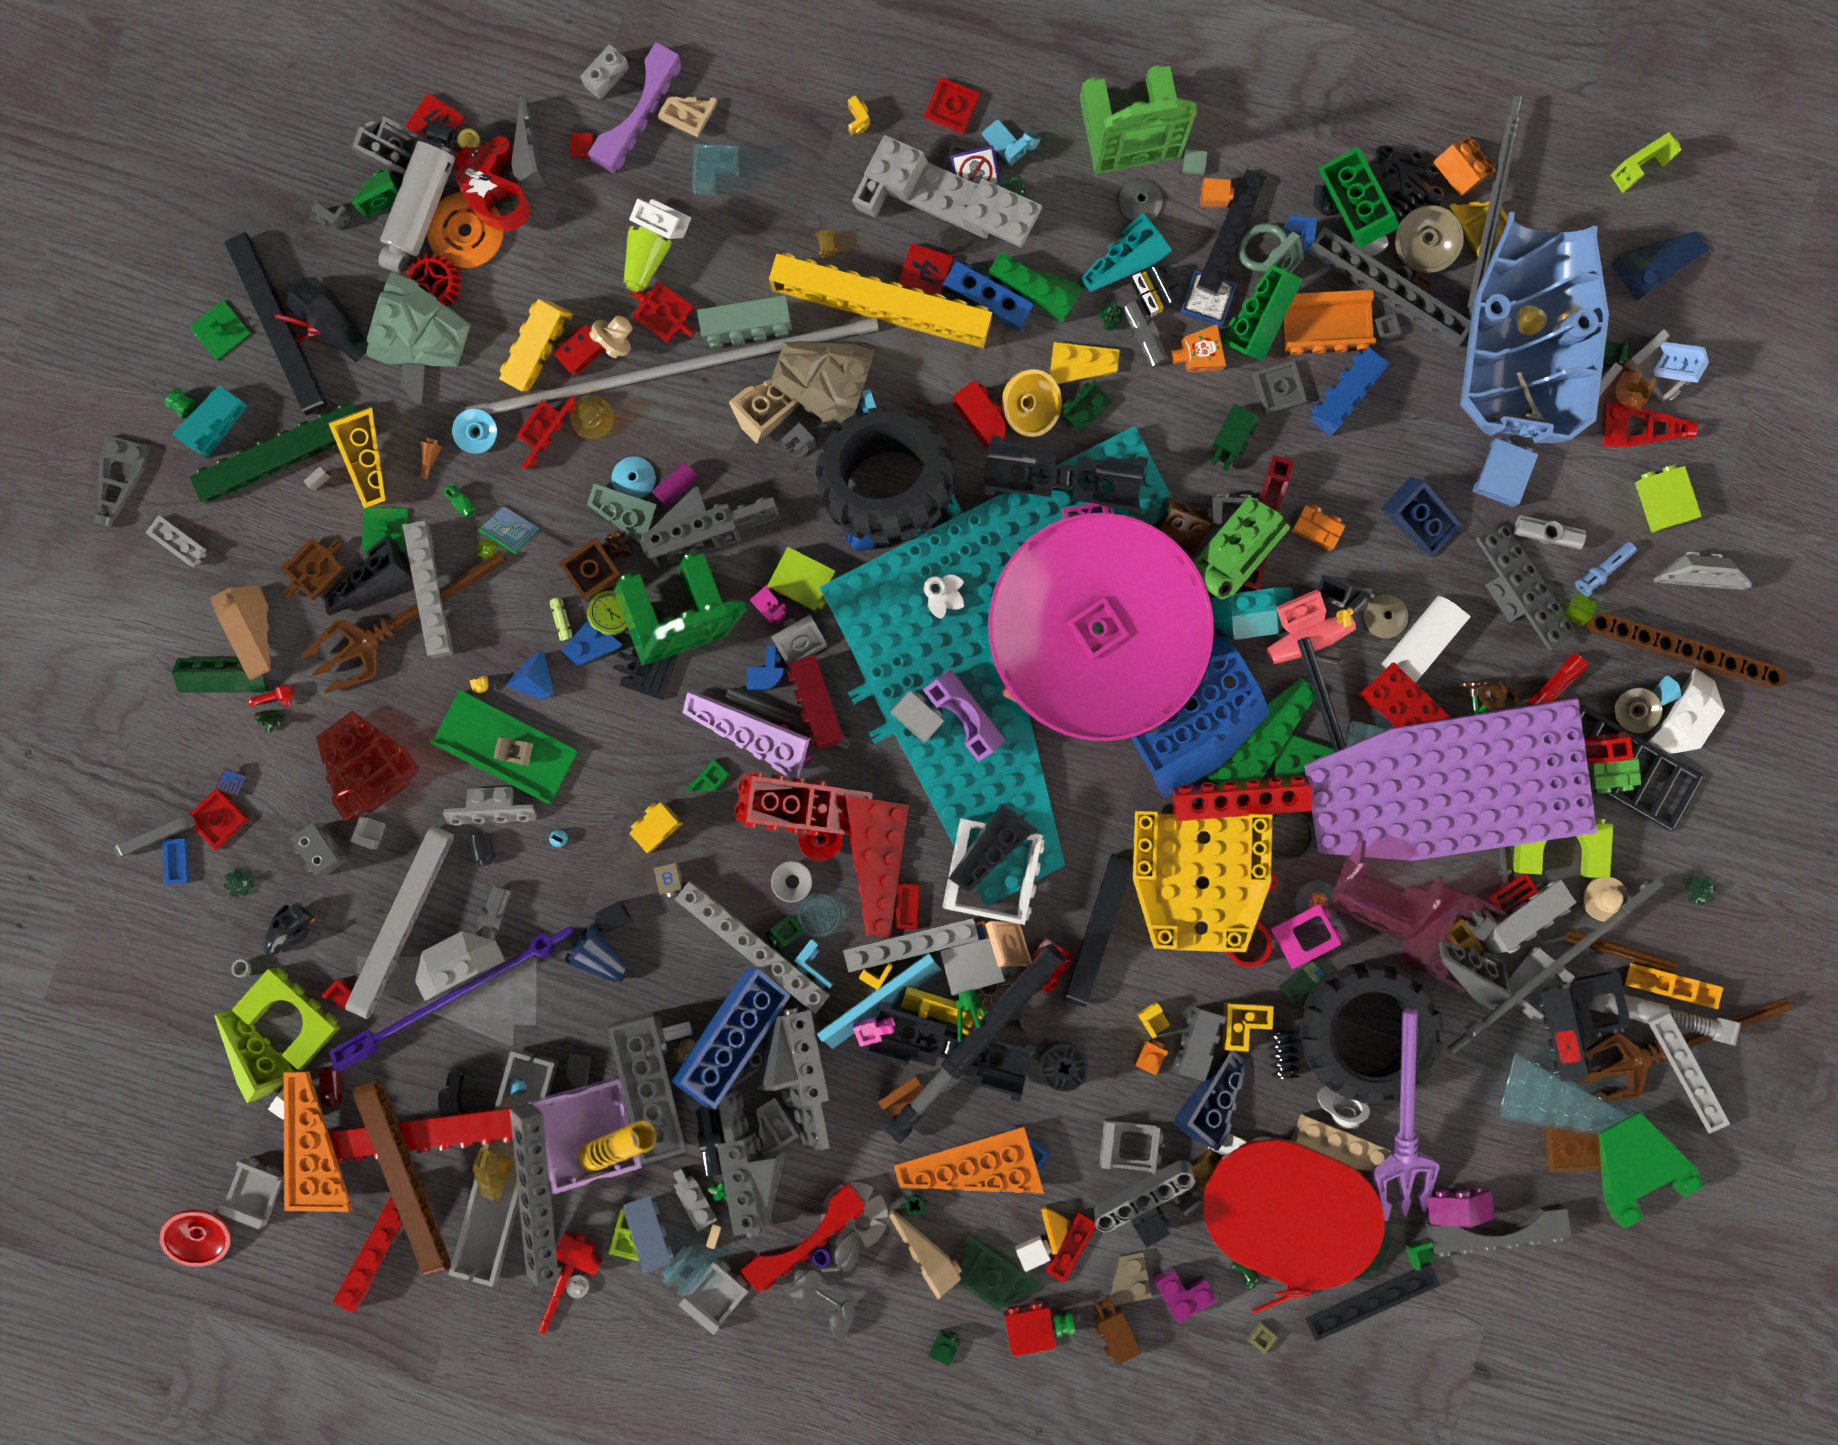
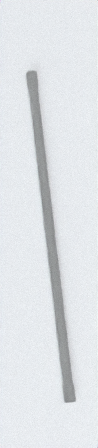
M871 318L854 324L493 403L466 407V410L479 409L491 415L536 405L541 400L550 402L568 398L572 395H582L781 351L784 342L819 343L856 334L861 335L879 331L876 318Z

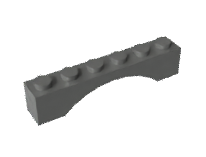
M1561 1205L1538 1208L1521 1224L1499 1232L1483 1233L1458 1226L1430 1225V1222L1426 1223L1428 1239L1433 1242L1434 1246L1431 1250L1438 1257L1451 1256V1252L1460 1251L1461 1254L1474 1253V1249L1483 1248V1251H1493L1497 1249L1496 1246L1503 1245L1506 1248L1519 1247V1243L1528 1242V1245L1542 1244V1240L1549 1239L1551 1242H1561L1565 1240L1564 1237H1571L1568 1209Z

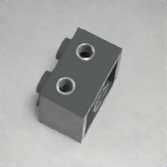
M311 823L290 838L293 843L291 845L292 849L298 856L301 855L303 857L305 868L310 874L315 876L329 875L350 861L326 823Z

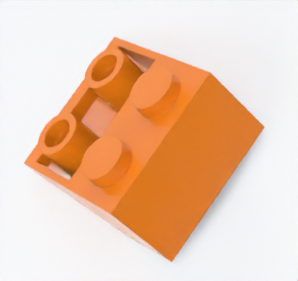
M1470 137L1452 144L1434 161V164L1460 196L1468 193L1496 172L1492 160L1484 156L1480 151L1479 144Z

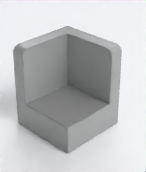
M360 816L350 842L369 849H378L386 824Z

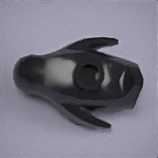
M295 903L290 908L288 905L282 906L274 915L262 946L264 952L269 956H275L281 953L282 949L301 943L307 938L309 934L307 927L310 922L315 920V917L309 910L298 903Z

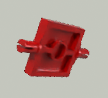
M659 281L646 294L642 291L635 293V291L631 290L630 295L640 301L639 307L632 315V318L669 344L680 330L690 337L695 334L696 329L686 323L687 318L694 310V306Z

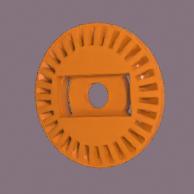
M461 192L449 195L438 203L427 231V238L433 252L437 253L439 258L446 256L447 262L452 260L455 264L454 267L460 269L476 268L487 263L500 249L504 237V231L492 228L478 218ZM494 205L493 209L491 208L492 214L495 216H501L498 209ZM449 220L447 227L444 228V225ZM469 224L472 228L471 234L461 236L459 234L460 226ZM486 232L482 242L477 247L473 248V246L481 240L483 233Z

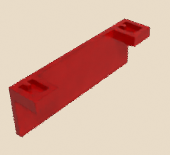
M1394 662L1368 687H1364L1358 693L1394 727L1451 718Z

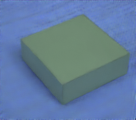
M1185 149L1182 173L1204 175L1207 152Z

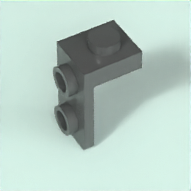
M1217 494V497H1213L1210 507H1207L1206 512L1211 522L1210 527H1219L1222 524V506H1241L1248 496L1252 497V495L1242 494L1239 495V498H1231L1230 494Z

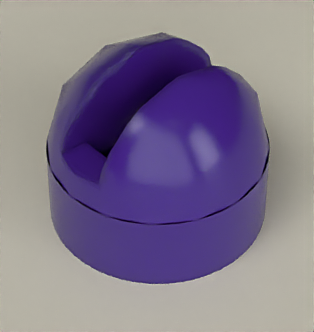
M827 1247L817 1248L812 1256L813 1262L819 1267L827 1266L832 1258L831 1251Z

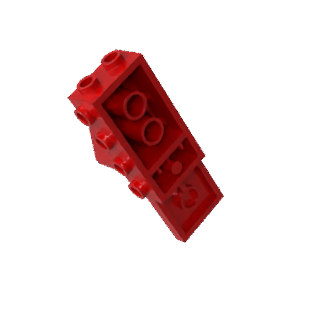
M750 772V776L742 775L738 783V793L740 794L739 802L735 806L736 821L744 822V827L757 828L758 824H765V829L778 831L779 826L786 827V832L799 833L800 829L807 830L806 834L820 836V832L851 835L850 826L847 823L846 815L848 814L843 795L872 799L873 793L826 786L827 782L813 780V784H807L806 779L792 777V781H785V776L771 775V778H764V773Z

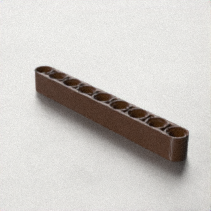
M1601 612L1595 614L1586 621V628L1593 635L1759 687H1778L1786 680L1785 671L1780 667L1608 613ZM1597 618L1603 622L1602 629L1596 626ZM1618 625L1624 628L1623 636L1617 632ZM1640 632H1643L1646 636L1644 643L1639 639ZM1662 638L1667 642L1666 649L1661 647L1660 641ZM1683 645L1689 650L1688 656L1682 652ZM1705 652L1710 655L1709 663L1704 660ZM1726 659H1729L1731 661V669H1728L1726 667ZM1748 665L1753 669L1752 676L1747 673ZM1770 672L1775 677L1773 683L1768 678Z
M379 1080L356 1086L353 1091L356 1104L421 1272L425 1277L448 1271L451 1266L448 1252L384 1086Z

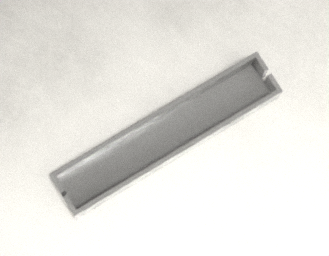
M518 1049L510 1051L495 1109L522 1106L528 1104V1101L550 1096L559 1060L540 1055L535 1057L533 1053ZM512 1078H522L527 1085L528 1091L518 1096H510L508 1084ZM503 1138L495 1139V1143L484 1145L448 1275L469 1280L475 1272H479L474 1276L473 1282L491 1287L499 1280L519 1207L513 1141L503 1142Z

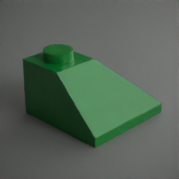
M388 169L385 171L380 170L367 179L351 202L366 219L392 206L399 187Z

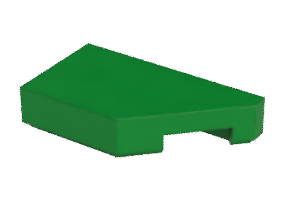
M714 759L686 790L688 792L716 791L731 774Z

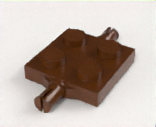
M312 537L281 568L292 583L282 593L290 599L298 590H301L312 600H315L346 570L334 555L343 544L338 539H335L326 548Z

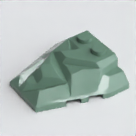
M391 272L386 281L384 291L379 295L368 333L367 357L386 364L458 367L471 324L451 308L441 304L433 294L423 290L415 280Z

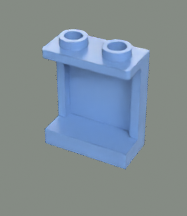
M1496 438L1490 443V452L1479 481L1475 483L1472 492L1514 508L1520 504L1538 454L1532 452L1533 450L1527 446L1518 447L1511 444L1512 442L1506 438Z

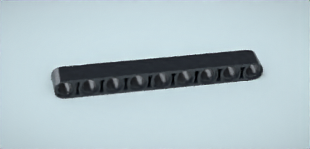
M244 231L226 240V248L305 415L309 416L327 407L326 398L300 342L295 340L297 336L291 323L275 318V314L287 316L250 236Z

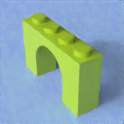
M1595 818L1597 833L1576 836L1582 848L1580 875L1610 879L1613 824L1606 823V819ZM1547 840L1515 845L1513 871L1526 874H1542L1543 851Z
M271 968L260 977L232 1011L246 1024L251 1025L255 1024L270 1006L279 1000L294 1004L302 1015L303 1026L299 1036L282 1056L297 1070L306 1068L341 1027L337 1024L338 1020L330 1013L326 1014L320 1009L321 1004L314 998L309 999L304 994L305 990L300 985L290 982L287 979L288 975L280 968Z

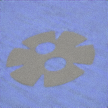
M851 1182L852 1186L866 1202V1206L863 1208L865 1212L862 1215L870 1219L871 1225L867 1231H859L855 1227V1220L851 1218L846 1222L847 1226L840 1232L835 1244L838 1245L842 1238L850 1233L851 1229H854L858 1237H861L864 1245L869 1247L882 1236L886 1229V1224L875 1220V1218L888 1217L887 1206L880 1194L868 1201L873 1187L861 1182ZM841 1184L834 1188L827 1195L822 1206L828 1209L831 1195L844 1185ZM821 1214V1222L824 1219L825 1214Z

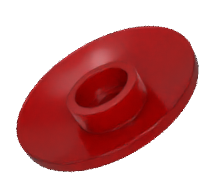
M799 830L797 837L799 848L804 855L812 860H828L834 857L841 848L842 834L820 832V836L806 834L807 830ZM821 837L823 839V843L817 844L815 842V838Z

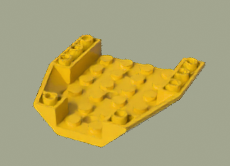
M1135 811L1133 880L1154 948L1185 951L1246 952L1271 885L1272 815L1249 814V816L1177 821L1174 814ZM1201 832H1208L1211 838L1207 844L1198 842V835ZM1207 877L1209 879V886L1206 889H1199L1196 885L1198 878ZM1199 922H1205L1208 925V931L1203 935L1197 934L1195 931V926Z

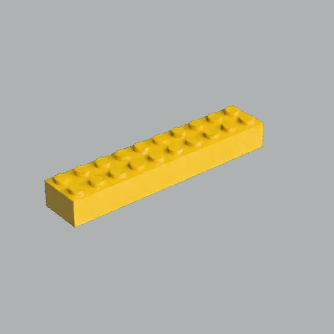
M789 253L776 254L769 277L771 288L774 292L869 318H876L880 321L983 349L991 325L992 312L984 306L977 305L975 308L968 306L962 300H954V302L946 300V297L940 294H933L931 296L924 294V291L921 289L911 288L909 290L902 288L903 286L899 283H883L877 277H861L855 271L848 270L847 273L842 272L833 265H825L824 267L817 265V262L811 259H804V261L795 259V256Z

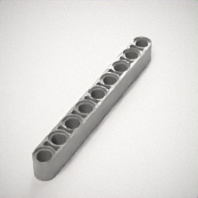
M434 825L427 831L347 1001V1011L365 1019H368L373 1013L449 851L454 834Z

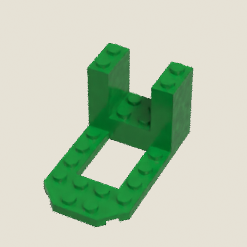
M694 552L684 556V560L681 561L677 569L692 610L682 613V617L675 620L673 617L660 621V625L640 574L633 576V573L620 577L614 593L642 666L725 638L746 611L743 601L736 602L732 600L724 604L722 603L704 553L697 555Z

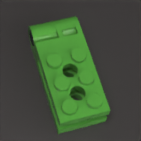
M1248 496L1193 562L1202 576L1207 591L1219 599H1225L1229 595L1233 596L1290 529L1289 525L1282 520L1283 517L1280 513Z

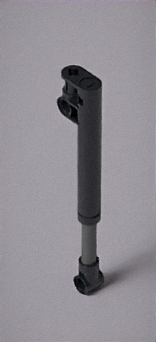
M1047 945L979 1021L980 1027L977 1028L975 1025L949 1054V1057L941 1063L943 1068L911 1104L907 1103L899 1115L895 1114L886 1123L883 1129L898 1144H901L913 1131L912 1126L919 1122L923 1117L922 1113L951 1080L953 1078L959 1079L964 1070L968 1069L1029 999L1050 981L1054 971L1067 961L1066 956L1054 945Z

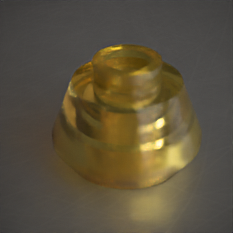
M1534 305L1522 307L1516 316L1518 331L1525 335L1539 332L1546 324V312Z

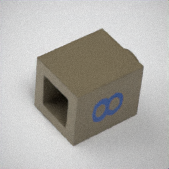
M672 863L654 868L659 894L666 893V898L678 895L679 890L684 888L679 864Z

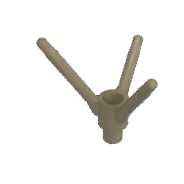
M1518 372L1517 376L1529 403V408L1525 410L1522 416L1491 414L1490 418L1500 419L1506 416L1547 423V419L1543 417V414L1538 411L1522 373Z

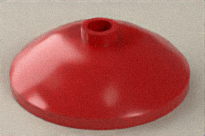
M188 1209L173 1214L164 1222L160 1231L159 1241L165 1254L175 1262L186 1266L201 1267L211 1265L225 1256L230 1247L231 1233L227 1224L219 1216L205 1210Z

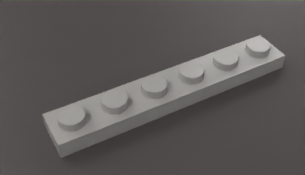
M971 918L846 949L843 952L848 972L979 941L980 939L975 919Z
M1669 1010L1648 1018L1647 1021L1708 1133L1710 1134L1730 1125Z

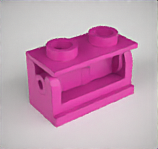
M766 585L750 601L771 625L774 622L778 624L787 616L785 612L788 609L784 603L780 606L777 599L772 595L771 589Z

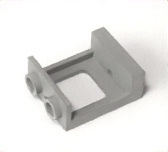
M1104 1119L1099 1165L1101 1168L1106 1169L1115 1167L1151 1171L1154 1174L1156 1173V1168H1160L1161 1155L1158 1154V1146H1162L1164 1134L1160 1131L1158 1125ZM1122 1132L1145 1133L1152 1136L1149 1160L1127 1159L1119 1156Z

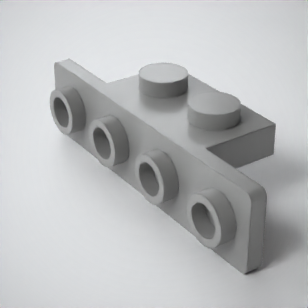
M512 787L467 789L466 808L444 809L443 811L447 824L455 826L472 823L528 822L537 818L533 805H513L514 791Z

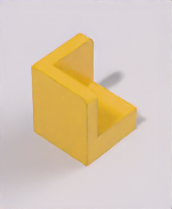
M1157 1002L1137 1013L1152 1038H1155L1157 1033L1170 1026Z

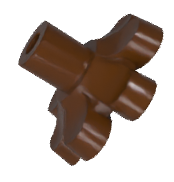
M615 530L613 535L607 534L605 540L608 543L605 544L604 548L607 551H611V558L615 559L618 555L621 558L628 556L626 551L633 549V546L627 543L631 539L629 534L621 536L620 530Z

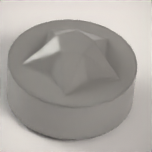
M575 1274L570 1277L566 1286L567 1293L573 1298H581L589 1291L590 1282L585 1275Z

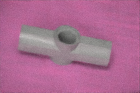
M1519 515L1515 523L1514 535L1539 540L1544 544L1552 543L1581 550L1585 543L1586 530L1564 526L1556 521L1547 522ZM1547 527L1553 530V538L1546 534Z

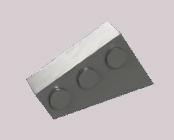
M1195 1006L1193 1011H1189L1186 1022L1189 1024L1187 1033H1183L1180 1042L1183 1049L1181 1055L1177 1054L1174 1063L1178 1074L1205 1082L1214 1056L1215 1044L1220 1039L1218 1033L1221 1023L1225 1024L1227 1017Z

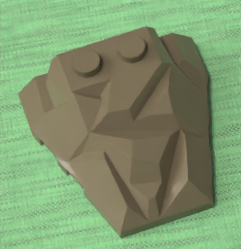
M784 342L770 384L790 399L797 400L805 406L804 409L809 413L812 411L827 426L841 430L842 421L855 414L874 350L854 343Z

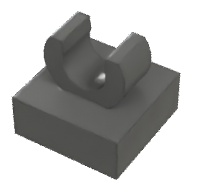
M1481 908L1479 911H1473L1474 918L1471 921L1466 920L1465 923L1478 939L1484 941L1497 926V922L1488 910Z

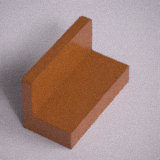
M914 1075L879 1099L878 1103L883 1110L885 1109L889 1117L892 1118L895 1114L899 1115L907 1103L911 1104L925 1087L917 1075Z

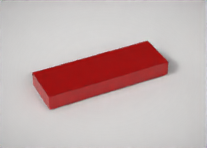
M1080 1211L1077 1212L1058 1253L1053 1254L1045 1272L1064 1283L1066 1282L1096 1229L1094 1219Z

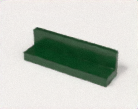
M177 658L172 670L179 693L267 691L265 673L253 680H249L238 658Z

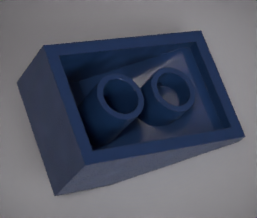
M1410 477L1381 508L1391 522L1431 558L1462 527V524L1426 482L1414 477Z

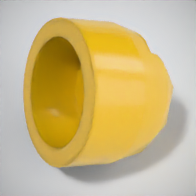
M482 676L470 679L472 690L476 693L487 691L489 687L488 677Z

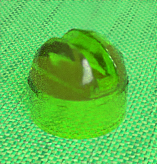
M481 539L477 550L478 556L489 558L494 555L495 551L491 550L495 549L494 543Z

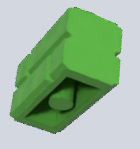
M1638 758L1611 763H1587L1591 789H1597V793H1609L1611 788L1619 787L1620 791L1634 790V785H1641Z

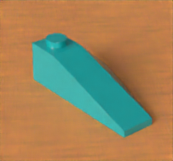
M1144 213L1121 231L1123 236L1117 243L1112 242L1108 246L1109 252L1104 258L1097 259L1082 276L1081 280L1090 292L1150 267L1165 258L1172 251Z

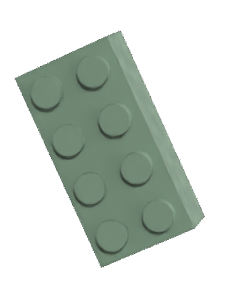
M786 295L697 310L702 339L705 346L711 349L721 348L723 344L728 343L741 345L746 340L752 339L756 342L764 341L770 336L783 338L787 337L788 333H793Z

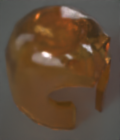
M1624 371L1614 387L1615 398L1625 407L1641 410V407L1649 401L1657 383L1656 379L1651 378L1647 382L1641 378L1643 374L1641 372Z

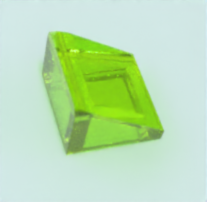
M1578 592L1565 611V614L1571 621L1579 626H1584L1591 619L1597 604Z

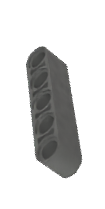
M1179 1160L1096 1205L1094 1208L1096 1228L1101 1232H1110L1192 1188L1195 1178L1191 1163L1186 1160Z

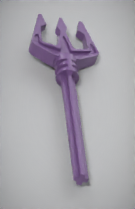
M1409 1008L1403 1012L1400 1130L1395 1133L1394 1154L1387 1157L1372 1171L1374 1188L1379 1197L1385 1221L1388 1220L1392 1207L1386 1200L1387 1182L1397 1177L1400 1190L1398 1197L1401 1213L1407 1216L1411 1204L1409 1196L1415 1174L1423 1172V1189L1417 1196L1420 1209L1425 1212L1428 1207L1427 1197L1432 1194L1439 1171V1164L1434 1159L1417 1151L1418 1134L1414 1132L1417 1010H1410Z

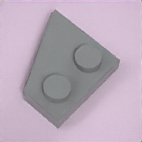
M777 1096L756 1109L757 1120L760 1125L759 1137L761 1138L763 1150L761 1154L775 1152L799 1137V1130Z

